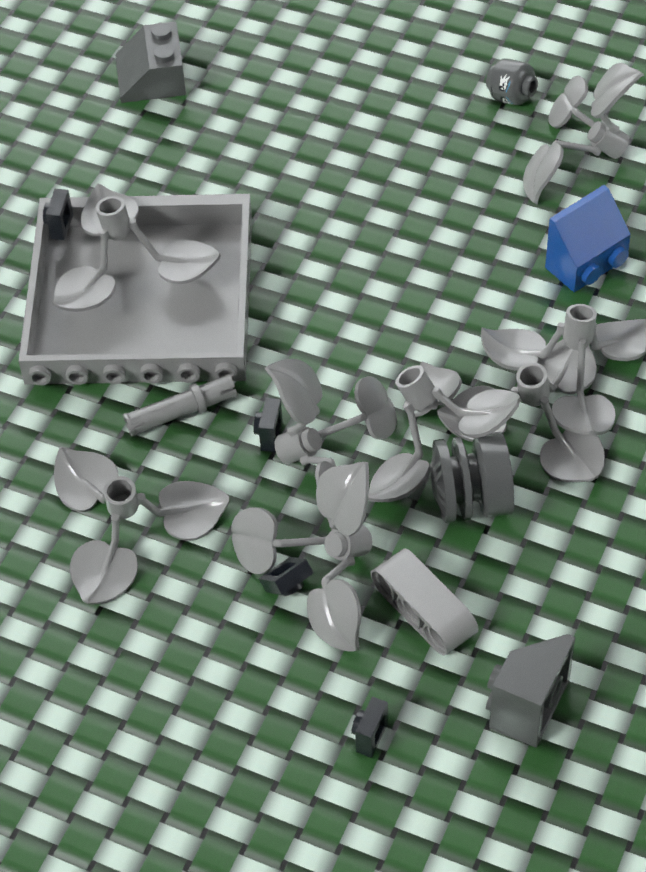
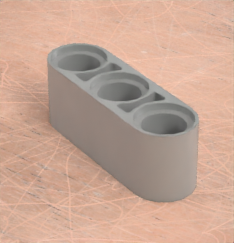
M406 548L400 550L371 570V578L377 590L439 654L447 655L478 632V624L469 609L410 550Z

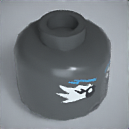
M501 59L489 69L486 77V86L491 97L496 101L512 105H523L536 93L538 80L535 77L533 67L529 63L513 59Z

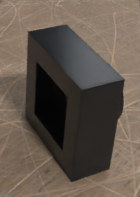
M54 189L50 203L46 202L44 205L43 222L48 224L51 239L65 240L73 218L69 190Z
M266 397L263 411L256 412L253 432L255 435H259L261 451L276 452L275 439L280 435L283 424L281 399Z
M289 557L258 579L266 592L289 596L299 591L304 586L303 580L314 572L307 559Z
M372 696L366 710L360 709L357 712L351 728V733L355 735L357 753L370 758L373 757L388 725V702Z

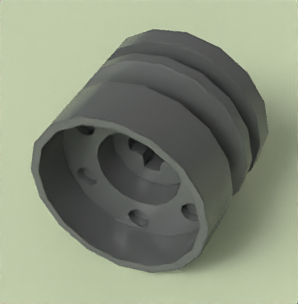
M493 432L484 437L473 438L472 453L467 454L460 437H454L452 440V456L449 454L444 439L433 441L432 460L430 463L431 484L434 499L439 506L445 523L455 522L456 503L459 505L464 520H471L473 501H479L481 510L486 518L513 513V475L507 443L502 432Z

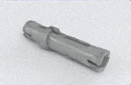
M227 374L224 377L200 386L196 383L189 386V390L130 413H124L123 418L127 422L126 426L131 437L138 433L196 411L199 414L207 411V407L237 397V391L233 389L235 387L231 376Z

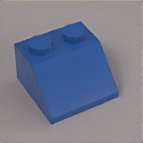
M605 185L599 187L549 219L545 268L573 292L578 291L585 285L593 284L601 275L612 268L620 267L628 258L631 234L608 187Z

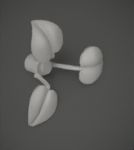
M617 63L610 67L603 75L594 90L595 101L591 105V115L595 118H601L602 123L600 121L594 122L577 108L587 96V81L581 76H574L570 79L564 89V93H561L554 102L548 121L552 127L557 129L564 126L571 115L574 114L591 127L587 137L591 141L592 146L555 140L551 146L547 144L542 145L530 159L523 176L525 193L533 203L538 204L542 190L560 166L564 154L563 148L591 152L596 156H599L602 151L613 159L619 158L625 152L630 137L619 130V127L608 118L606 113L635 82L644 76L642 72L624 63Z
M98 183L85 203L81 215V225L87 234L101 237L100 268L96 270L91 266H79L63 274L55 286L53 305L62 310L79 312L97 308L107 302L116 288L115 279L104 275L107 272L108 238L114 241L122 240L128 236L129 230L135 233L156 261L161 262L158 266V273L162 279L170 283L185 284L197 280L219 261L221 255L215 248L193 240L170 242L165 246L163 254L158 253L137 226L136 218L139 214L137 202L125 194L112 191Z
M574 304L567 308L565 323L557 324V330L547 346L544 338L534 331L525 329L491 330L482 327L481 341L485 352L497 365L510 370L518 371L524 364L538 363V358H547L562 335L569 348L578 350L577 397L563 396L558 398L553 403L552 413L559 426L568 431L583 435H602L607 433L613 427L616 416L614 406L606 397L602 395L584 396L585 349L590 344L593 350H601L605 357L617 361L639 359L646 353V319L597 324V312L594 308L585 304Z
M564 339L556 343L547 358H538V363H527L521 366L516 373L517 387H512L511 391L517 393L525 404L532 407L540 405L543 407L551 431L555 436L554 439L544 443L541 448L540 463L543 470L553 479L562 482H590L599 478L604 468L605 455L601 440L597 435H583L565 430L562 434L558 429L549 405L548 397L550 392L556 391L557 388L566 394H575L577 391L578 350L569 348ZM589 345L585 349L584 390L593 383L597 374L596 360ZM484 385L471 387L458 394L452 402L460 408H467L468 401L474 395L494 388ZM446 405L437 410L438 417L448 430L464 440L473 442V438L463 435L458 425L463 417L457 416ZM505 423L503 426H501L498 430L494 432L504 433L506 431L507 424Z
M298 359L280 360L265 368L273 379L287 412L297 422L295 426L287 428L286 433L276 437V454L285 464L299 460L303 466L310 463L317 464L315 471L316 485L323 472L336 466L332 458L314 456L321 448L322 437L364 420L369 434L374 439L388 438L396 428L397 416L395 407L388 397L385 387L372 376L361 378L355 385V401L362 414L317 431L306 426L308 423L313 422L320 413L317 404L322 399V388L314 370L307 363Z
M423 361L420 365L411 366L403 370L396 378L395 383L405 398L403 408L408 415L415 452L413 455L410 453L395 455L379 467L371 480L368 500L373 502H392L403 499L417 491L428 478L430 464L425 460H421L423 449L416 417L422 416L432 409H437L438 405L445 404L457 416L463 417L458 425L463 435L471 438L484 437L498 430L509 420L522 401L520 396L508 390H486L474 395L468 401L467 408H460L451 401L458 393L462 384V380L457 372L451 369L435 367Z
M60 447L56 456L54 481L57 494L62 503L71 510L87 512L99 500L102 504H106L108 512L112 515V538L110 545L101 540H92L78 547L71 558V579L82 601L86 604H102L114 600L126 592L133 584L138 572L136 554L130 549L117 547L119 543L120 520L133 516L140 504L155 516H164L163 524L167 533L172 537L185 541L197 540L206 536L215 527L229 505V496L216 487L195 481H178L167 485L159 493V503L162 508L160 509L147 500L144 493L137 494L135 484L131 479L125 476H118L116 465L108 457L95 452L77 451L66 447Z
M368 462L331 467L320 476L316 488L317 506L320 513L330 519L329 526L333 529L325 537L276 539L278 529L276 518L269 511L259 507H252L239 512L234 517L231 526L233 533L232 543L237 558L246 570L254 574L267 573L274 567L277 560L276 547L324 544L328 555L342 561L322 578V588L314 589L309 593L307 598V614L313 630L324 642L334 648L350 652L360 650L358 639L361 624L360 601L352 585L345 580L334 578L348 566H353L355 564V557L367 555L372 548L371 533L363 525L369 497Z

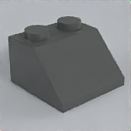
M177 22L144 25L115 54L121 103L186 95Z
M565 634L510 651L503 666L495 665L487 684V688L492 690L486 703V709L491 711L489 728L537 748L570 681L576 637Z

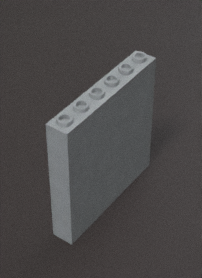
M250 194L129 196L137 202L139 207V214L136 218L137 226L158 253L163 254L165 246L170 242L193 240L215 248L220 252L221 257L207 273L197 280L185 284H174L160 277L158 266L161 262L156 261L132 230H129L128 236L122 240L114 241L108 238L107 272L104 275L115 279V292L103 305L79 312L59 309L53 305L55 286L61 276L67 271L79 266H91L96 270L100 268L101 237L87 234L81 225V215L89 197H70L73 218L65 240L51 239L48 224L43 222V208L46 202L50 203L51 198H40L19 353V365L24 385L144 382L193 383L213 381L227 374L231 376L233 381H246L252 235Z

